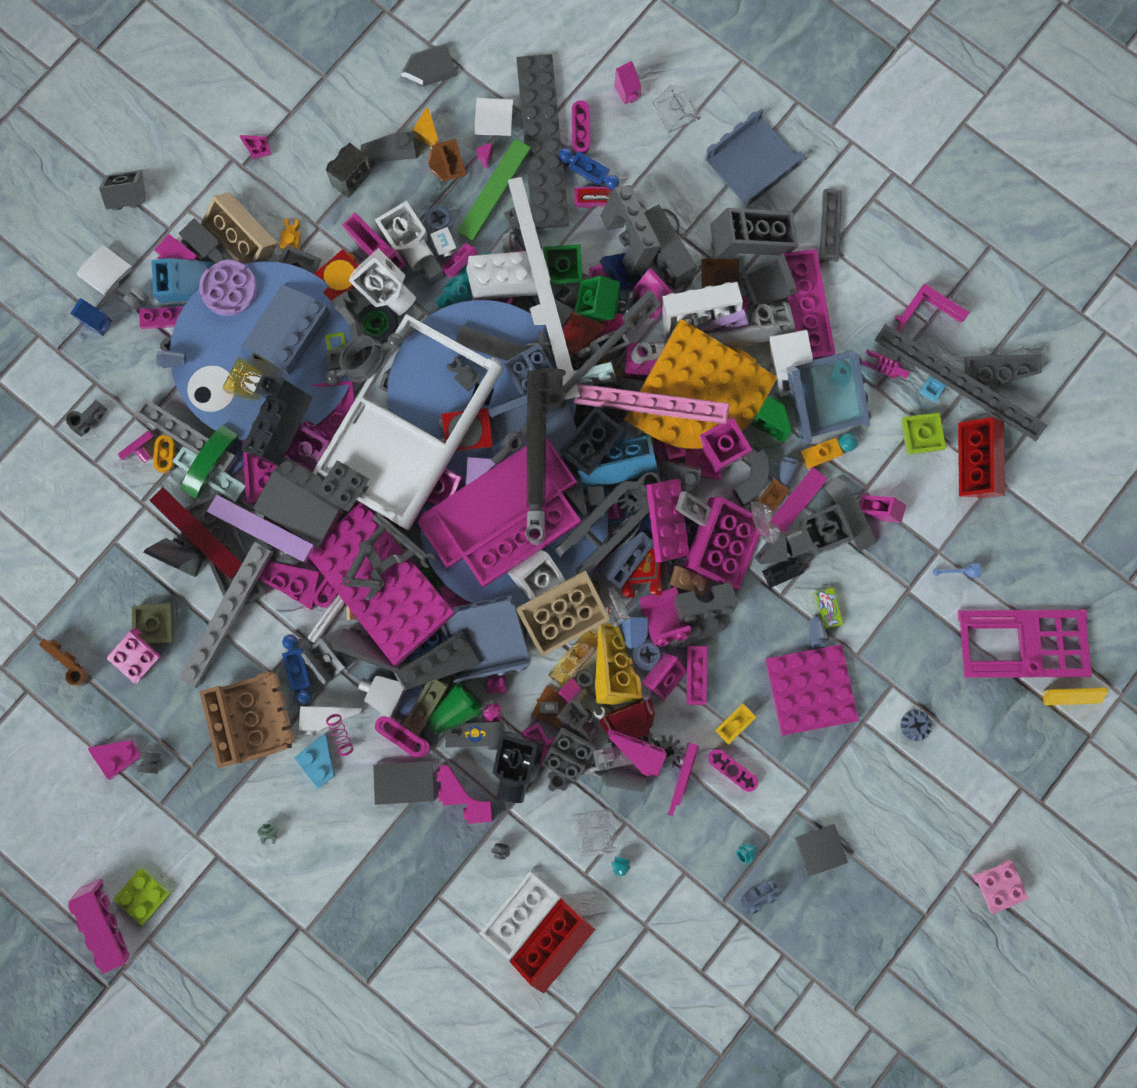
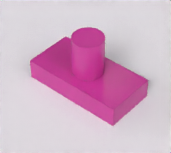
M147 431L117 455L122 460H127L136 453L140 460L146 463L153 456L146 449L145 445L156 437L151 431Z

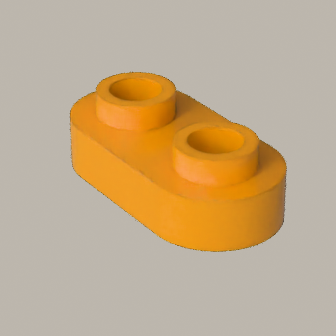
M168 435L159 436L154 445L153 466L163 474L171 472L174 468L172 461L175 458L176 443ZM169 443V447L164 449V445ZM164 462L168 463L166 467H162Z

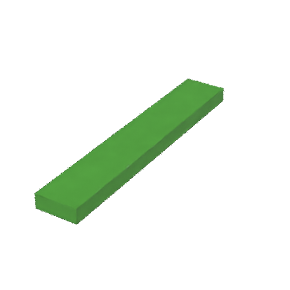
M514 139L457 230L460 235L474 242L509 186L508 179L514 178L529 154L531 147Z

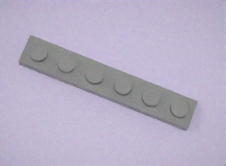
M146 398L134 413L197 455L209 440ZM225 451L216 467L227 473L237 457Z

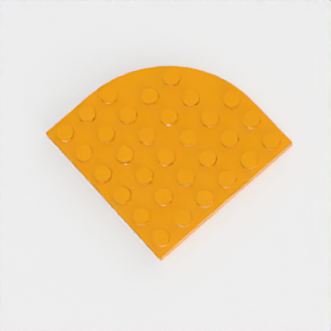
M679 319L639 392L730 404L728 419L733 417L742 431L750 424L760 410L777 380V376L686 321ZM628 411L623 419L663 443L688 449L703 448L699 436L721 424Z

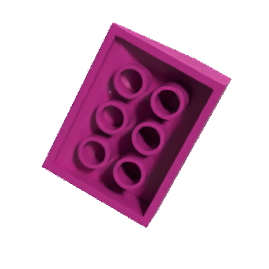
M709 497L707 505L712 509L707 526H698L683 568L719 584L731 582L733 589L739 591L765 520L723 497Z

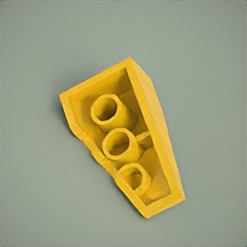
M604 622L599 625L595 690L596 701L600 704L615 705L642 699L640 678L634 672L631 657L629 658L625 650L626 644L618 624Z

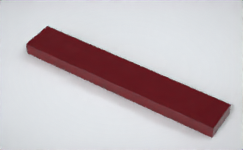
M162 487L149 501L232 580L239 571L242 562Z

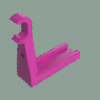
M924 283L902 316H895L894 320L899 323L896 331L900 332L922 299L960 323L966 319L970 312Z

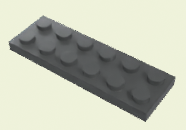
M220 492L185 507L239 561L244 562L248 552L237 527L207 512L216 495L223 498ZM206 556L224 597L233 579H229ZM259 578L243 606L267 595Z

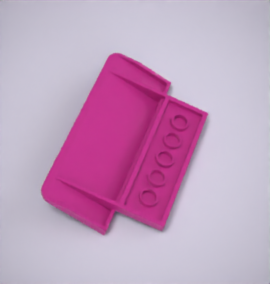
M544 438L542 511L545 512L546 539L541 545L530 543L525 534L527 529V512L530 511L529 445L423 513L419 517L418 524L447 569L464 559L484 588L582 523L563 496V493L577 485V481L550 441ZM534 531L531 534V539L539 538L540 531Z

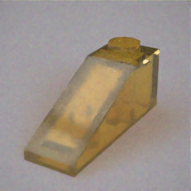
M591 631L583 634L558 661L548 676L563 688L597 649L598 637Z

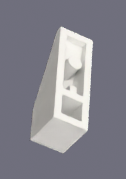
M300 706L299 730L304 731V735H316V731H324L329 728L326 719L330 715L340 714L342 722L361 714L362 709ZM334 717L330 719L328 723H335L340 718Z

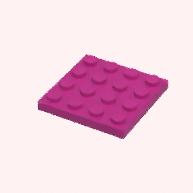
M842 644L765 659L781 736L859 721Z

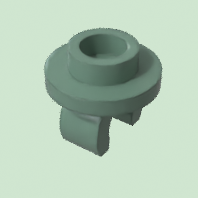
M271 823L263 824L257 831L258 836L261 837V844H265L266 838H271L272 844H275L278 833L277 826Z

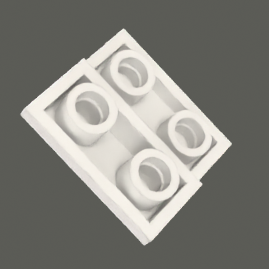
M477 98L475 134L511 136L513 99Z
M103 245L87 259L77 272V275L104 296H107L119 286V281L132 271V266Z

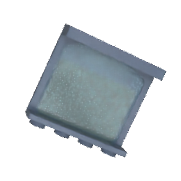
M849 350L786 368L799 439L803 443H811L812 437L861 423L866 427L870 426L871 412L867 408L866 403L868 402V394L864 391L865 377L860 367L862 359L857 352Z

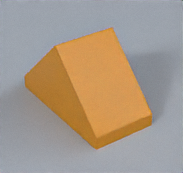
M425 108L412 131L415 139L431 147L434 144H438L439 141L429 108Z

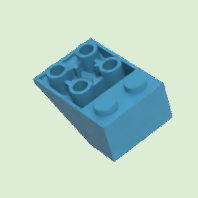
M174 258L151 260L153 296L159 303L188 301L199 289L203 273L214 265L213 262Z

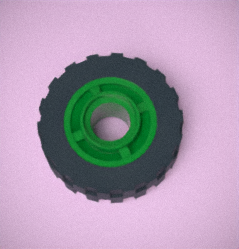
M370 304L358 313V317L364 326L365 335L378 340L382 344L387 342L388 337L394 334L399 327L395 314L385 305L375 307ZM376 323H381L379 328H373Z

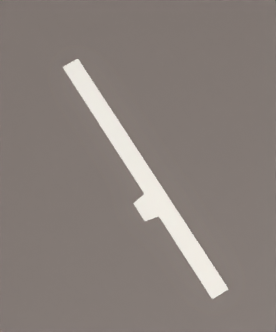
M522 177L508 179L540 304L530 308L534 325H546L563 386L574 375L529 202ZM577 383L565 394V399L580 397Z

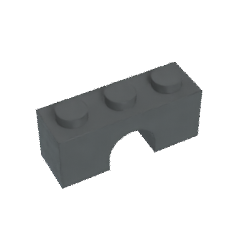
M731 582L712 586L710 591L712 601L708 603L700 602L696 598L694 591L675 595L673 604L679 622L690 624L697 621V619H711L718 614L728 615L733 613L738 602Z

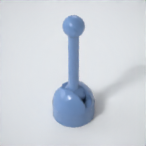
M979 562L968 564L966 569L939 570L935 568L932 573L935 576L947 573H966L969 577L980 578L981 566Z

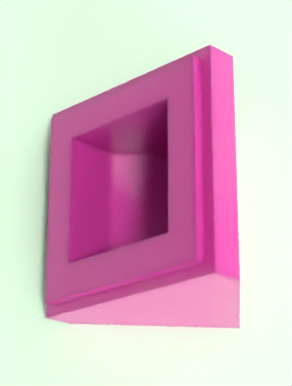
M491 143L476 148L477 157L485 168L489 167L493 155Z

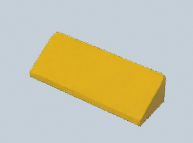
M1108 688L1049 689L1043 691L1044 705L1100 704L1104 701Z

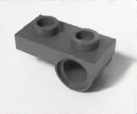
M95 399L82 414L78 411L68 413L66 423L72 431L82 437L91 430L92 425L104 416L107 408ZM81 418L80 423L75 425V421Z

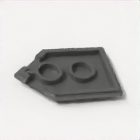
M446 43L411 54L400 74V77L410 79L422 87L457 76Z

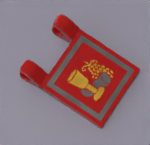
M654 545L626 580L622 589L623 596L633 598L635 596L633 584L651 583L649 592L655 596L662 595V562H656Z

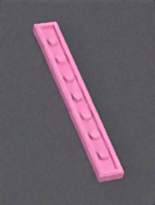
M577 384L580 397H575V404L727 424L730 407L728 403Z

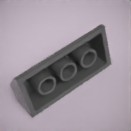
M350 627L349 630L344 628L332 649L392 672L411 662L409 657H407L397 667L394 666L369 633L366 637L360 634L361 630Z

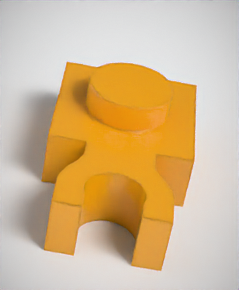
M285 218L286 230H281L279 248L284 251L286 245L300 249L301 233L297 231L300 227V221L295 219V224L291 226L289 225V219Z

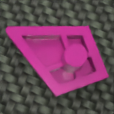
M239 136L253 159L271 155L267 137Z

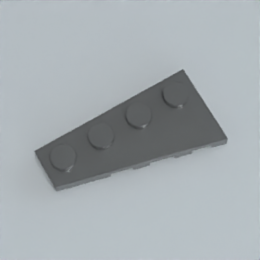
M1041 354L964 357L965 374L987 388L1042 373Z
M458 631L395 671L394 674L402 688L407 690L478 666L480 662L463 632Z

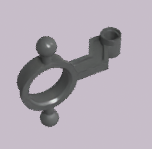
M348 290L332 300L335 310L344 317L349 325L351 341L344 347L340 355L339 363L341 368L337 371L329 370L325 374V380L330 385L338 384L340 377L344 375L354 382H362L371 378L381 368L385 360L386 351L390 348L398 349L403 344L402 337L396 333L391 334L387 342L383 344L365 335L363 323L353 308L358 305L357 299ZM373 346L366 362L360 367L351 370V362L355 355L363 348Z

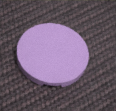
M221 260L208 270H205L200 279L199 292L203 302L211 311L223 316H233L244 312L252 305L257 294V282L253 273L243 263L235 260Z

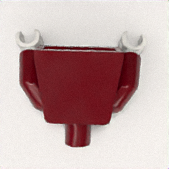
M647 690V697L642 696L641 700L608 713L601 707L603 713L597 715L594 711V715L597 720H600L607 734L608 730L611 729L644 741L643 736L650 733L649 729L653 726L655 717L654 707L650 700L651 692Z

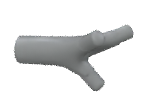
M595 760L585 767L580 776L595 775L599 778L601 777V774L596 772Z

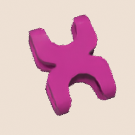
M381 716L376 720L375 730L411 756L425 757L429 753V743L395 719ZM389 722L390 729L386 731L385 724ZM417 743L421 744V750L419 752L415 750V745Z

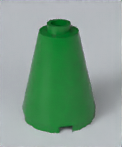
M458 682L429 717L430 723H428V726L432 732L444 733L484 712L480 709L482 707L472 692L463 689L465 687L463 683Z

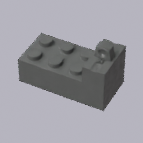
M658 204L648 209L644 213L661 245L654 257L656 259L655 264L659 270L664 272L666 283L675 290L694 279L697 266L661 206ZM627 222L626 230L619 235V240L624 247L630 245V231Z
M726 208L710 224L712 234L711 246L714 250L715 259L732 260L739 253L780 255L781 253L792 252L798 247L793 212Z

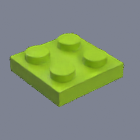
M940 412L901 418L907 455L946 450Z
M139 868L113 900L143 926L171 895V892L144 868Z

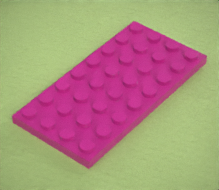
M359 503L334 526L320 548L317 549L315 547L309 558L391 663L397 667L456 613L411 558L402 564L396 562L380 575L384 585L370 600L365 599L371 588L344 586L342 579L348 573L359 553L360 543L368 540L380 526L372 519L375 514L367 505ZM387 531L373 545L374 551L382 562L394 554L400 556L405 552ZM367 557L355 578L372 580L371 572L374 567Z

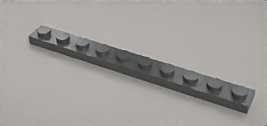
M887 324L883 326L875 338V342L1001 421H1004L1036 442L1047 427V424Z

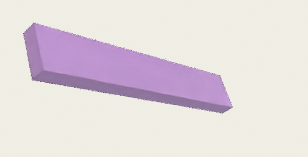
M216 495L207 510L210 514L304 563L307 562L315 548L313 544Z

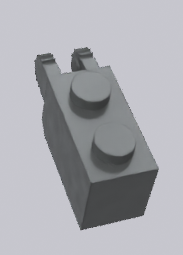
M195 218L178 233L182 238L181 243L188 249L192 248L200 261L205 260L216 264L221 260H226L221 254L222 245L218 239Z
M616 331L595 339L587 348L578 352L577 357L583 358L586 356L589 360ZM623 335L594 366L604 364L621 356L631 344L626 336Z

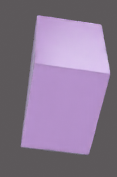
M468 457L466 485L492 469L496 464L491 459Z

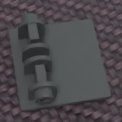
M336 460L316 493L349 512L361 492L365 493L368 490L369 486L366 484L369 478Z

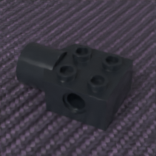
M510 731L500 734L492 771L500 780L497 793L499 799L511 803L524 802L528 783L537 780L545 741Z

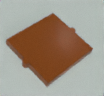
M545 687L540 699H537V704L531 715L560 730L564 725L557 715L567 702L558 695V692ZM541 702H558V713H540Z

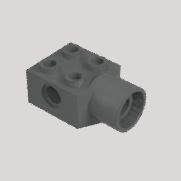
M839 503L804 517L799 522V527L785 532L787 552L791 558L807 552L817 556L850 543L855 539Z

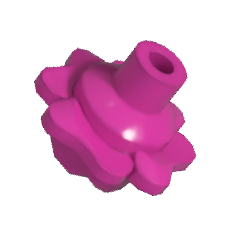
M489 703L483 708L482 718L484 722H491L493 720L499 722L502 719V716L499 715L502 709L499 703Z

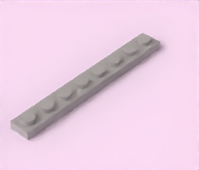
M254 542L179 679L194 688H198L273 551Z

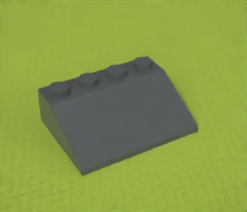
M284 456L281 465L276 466L254 506L256 511L301 539L313 544L317 549L320 548L346 511L316 493L324 479Z

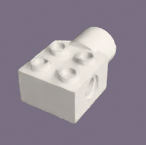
M407 201L375 219L377 228L388 245L395 249L402 258L406 259L413 271L421 270L420 263L432 256L434 257L426 244L428 240L426 229Z
M379 248L353 270L349 278V282L375 307L388 305L398 316L407 311L416 300V296L403 284L405 274Z

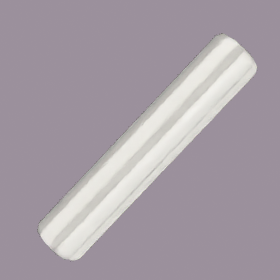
M339 595L336 596L308 636V639L316 643L345 604Z

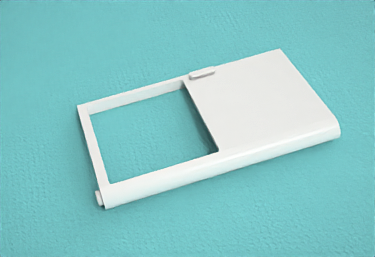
M406 314L396 330V334L402 337L406 329L412 327L488 369L446 443L367 399V395L395 350L390 348L386 351L385 360L381 368L371 378L367 379L312 473L325 479L336 460L369 478L366 484L369 487L365 493L361 492L357 500L409 530L504 368L501 366L503 363L496 358L486 359Z

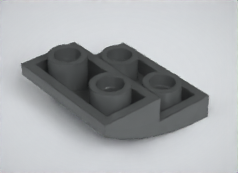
M561 727L541 765L576 783L596 745Z
M835 824L795 837L808 876L848 863Z

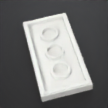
M530 870L482 928L479 935L510 960L561 896Z

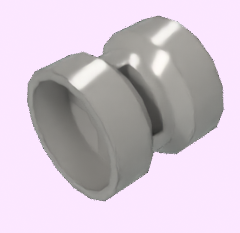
M134 285L131 288L130 294L125 295L122 300L135 311H138L141 308V304L146 302L149 297Z

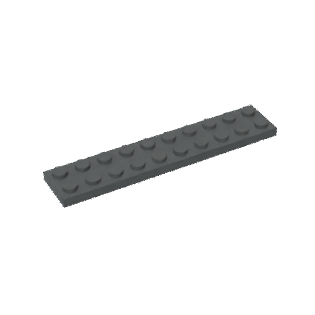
M552 54L516 57L524 144L531 147L526 157L530 208L535 229L569 226L564 168L563 162L558 156L562 148Z

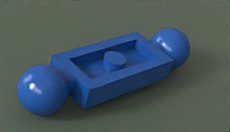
M569 148L560 150L559 159L563 163L570 162L569 169L599 187L603 182L610 189L619 187V178L615 175L608 176L609 168L579 151L573 156Z
M288 634L282 639V645L288 649V652L282 653L290 689L292 692L298 690L296 702L300 706H307L311 702L312 697L305 688L311 687L306 663L301 656L303 650L301 648L296 650L295 647L298 644L296 636Z

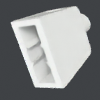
M377 675L373 682L363 678L358 689L367 692L364 699L365 702L390 718H394L406 692L399 681Z

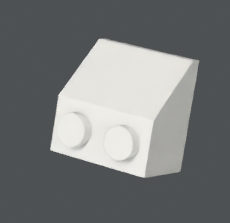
M540 550L508 572L517 587L530 600L566 581L549 554L543 550Z

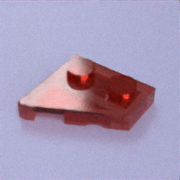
M571 312L563 333L568 353L577 355L578 352L604 330L605 324Z

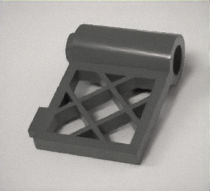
M649 733L643 736L648 738L647 743H652L653 734ZM608 738V743H612L611 747H615L616 744ZM632 764L631 766L627 765L603 770L602 782H605V786L644 793L647 776L642 774L641 770Z

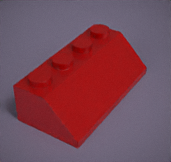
M990 417L958 423L959 497L991 498L1005 496L1004 421Z
M560 898L509 962L532 987L544 994L596 929Z

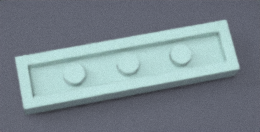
M183 446L172 462L188 472L197 454ZM216 466L206 480L209 486L236 503L246 490L244 484Z

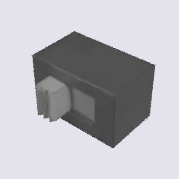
M541 702L540 713H558V702Z

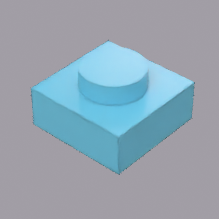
M929 376L918 393L935 403L946 385Z

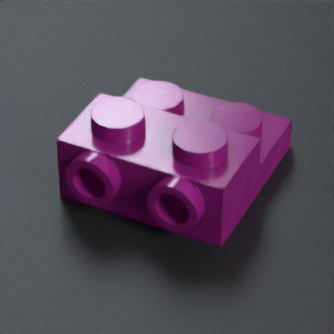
M305 421L300 423L285 456L313 472L330 444L332 434L325 430L320 432L315 429L316 425L314 423Z

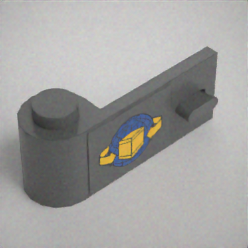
M504 722L462 723L445 732V747L489 746V750H497L500 734L504 733Z

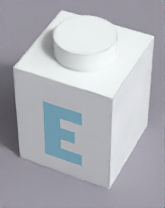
M448 227L430 234L438 256L442 254L443 257L454 253L453 249L456 246Z

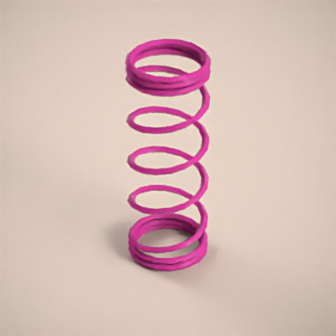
M340 714L330 715L326 719L329 729H331L330 726L337 724L339 725L331 730L338 728L341 724L344 726V729L334 730L331 735L338 736L333 735L338 730L346 732V736L339 737L348 738L349 743L342 745L340 748L337 746L339 755L347 756L353 752L354 748L350 743V738L347 737L348 732L342 723V717ZM334 717L340 718L335 723H328V721ZM346 747H351V749L348 752L340 753V751L345 749Z

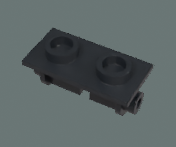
M797 557L790 558L788 561H783L762 571L769 588L775 587L805 572L802 568L804 567L803 562L798 560Z

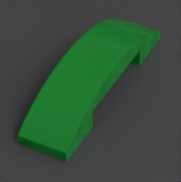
M221 425L196 456L182 482L181 489L197 499L207 485L206 480L225 451L230 450L239 435L226 426Z

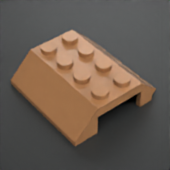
M273 671L258 674L255 678L223 687L216 686L199 691L218 768L248 762L292 748V743H295L292 729L287 728L291 723L287 710L282 708L286 704L283 692L278 691V688L281 687L278 673L274 674Z

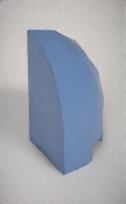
M648 617L622 618V633L626 646L630 649L639 647L647 637Z

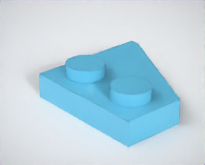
M323 734L294 757L318 789L335 776L327 741L328 736L326 734Z

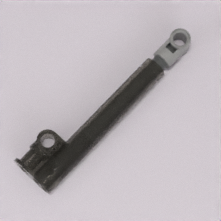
M534 369L527 372L526 506L530 507V511L527 512V529L525 534L533 545H541L546 539L545 512L542 511V507L546 506V411H560L566 405L565 387L563 386V376L566 375V371L563 369ZM554 397H561L558 403H552ZM534 531H540V536L537 539H531V534Z

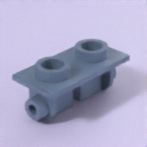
M768 880L757 887L760 895L757 896L753 889L742 896V899L739 901L743 908L747 906L745 908L747 915L750 913L756 914L766 903L769 902L771 904L779 899L781 891L779 887L775 889L777 885L774 880Z

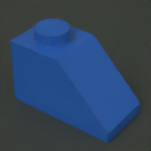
M79 298L70 313L83 326L101 336L111 327L112 320L105 313L82 298Z

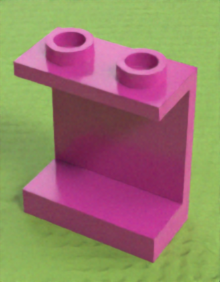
M676 587L662 591L660 596L651 594L639 598L642 614L644 617H648V631L653 646H665L670 641L676 639L677 641H682L691 635L690 625L688 626L686 622H679L673 604L675 595L679 594Z

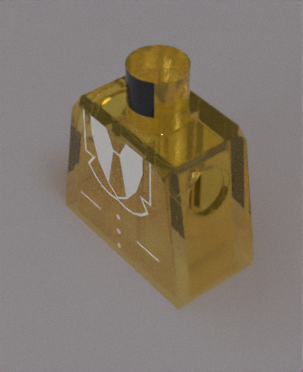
M238 357L222 389L228 395L256 401L259 394L254 391L261 376L265 374L241 357Z

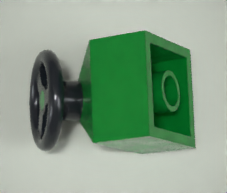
M604 276L580 281L574 317L593 324L612 320L618 314L625 315L638 301L637 290L632 289L628 294L627 300L621 299L620 282Z

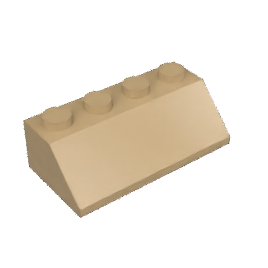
M230 192L213 196L201 224L218 239L219 243L236 261L243 264L266 262L272 256L278 242Z

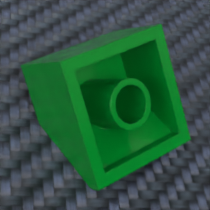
M580 244L543 247V254L551 280L550 285L580 283V281H583Z
M767 396L751 425L784 443L792 432L785 406L781 404L779 399Z

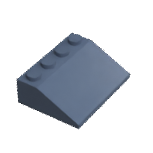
M282 284L241 347L290 376L331 313L326 305L316 299Z

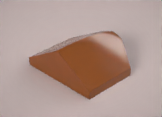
M456 138L431 146L427 160L429 168L442 182L466 175Z

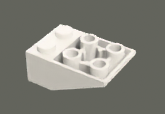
M807 330L769 337L773 372L777 376L775 388L780 397L791 395L786 368L813 361ZM814 367L810 369L813 389L818 390Z

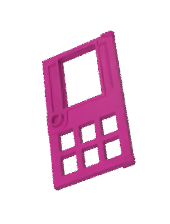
M1086 609L958 610L964 678L1092 677ZM1054 618L1055 631H1040L1039 619ZM1061 618H1076L1078 631H1062ZM968 629H1017L1020 661H970ZM1041 637H1056L1057 650H1042ZM1063 637H1078L1079 650H1064ZM1065 655H1080L1081 669H1066ZM1042 656H1058L1059 669H1044Z

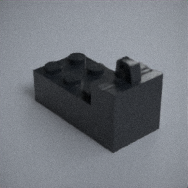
M262 375L254 392L266 400L260 407V412L252 424L248 437L243 442L241 451L257 460L280 466L313 397L285 379Z

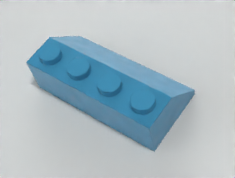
M646 434L624 439L618 448L590 476L578 468L583 490L588 489V487L631 481L649 472L658 474L650 435Z

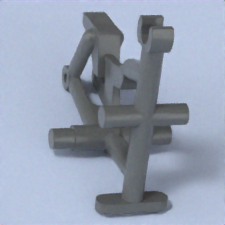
M376 513L372 519L380 526L368 540L360 543V551L348 573L342 579L346 587L371 588L365 597L367 600L372 599L384 585L380 575L396 562L402 564L416 555L421 559V565L428 568V565L424 562L425 558L435 559L434 555L423 552L379 513ZM387 531L408 550L400 556L394 554L382 562L374 551L373 545ZM366 557L374 567L371 572L372 580L355 578Z

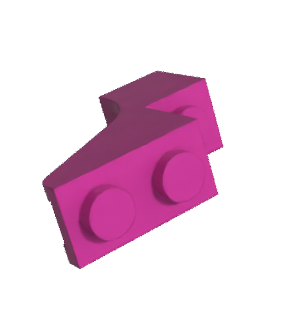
M355 212L341 225L362 252L370 256L379 248L399 269L406 264L399 253L387 245Z
M440 765V770H437V781L441 782V790H438L439 802H442L443 806L467 804V807L463 808L464 820L468 819V824L492 822V801H479L470 797L450 766Z

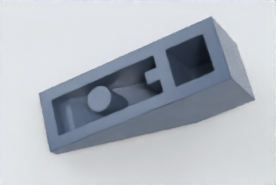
M639 533L625 545L608 555L597 569V572L606 580L621 588L654 545L653 540L645 533Z

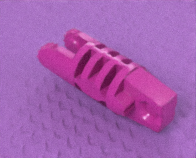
M866 349L865 353L868 356L878 359L875 365L862 360V366L881 372L896 379L897 375L907 379L910 372L901 368L902 363Z

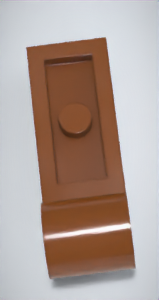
M43 639L40 642V647L69 669L65 675L68 684L84 686L89 682L90 675L88 671L75 660L77 657L74 654L62 650V645L54 639ZM79 672L81 678L78 682H76L75 675Z

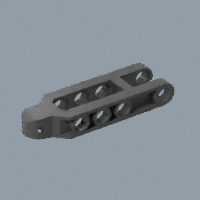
M649 472L640 476L635 482H621L555 548V553L560 558L563 557V554L571 546L575 545L585 536L596 549L574 572L578 575L586 571L588 574L649 512L646 485L660 482L658 475ZM625 492H630L639 501L638 507L601 542L590 531V527L599 518H602L605 515L604 513L613 504H616Z

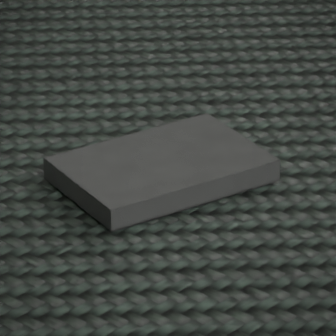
M433 761L373 765L375 805L435 801Z

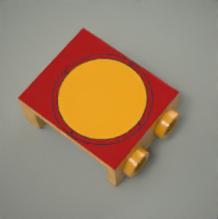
M343 249L314 273V275L328 284L323 293L331 301L344 292L355 288L349 282L352 271L359 265L356 263V258L350 252L346 253Z

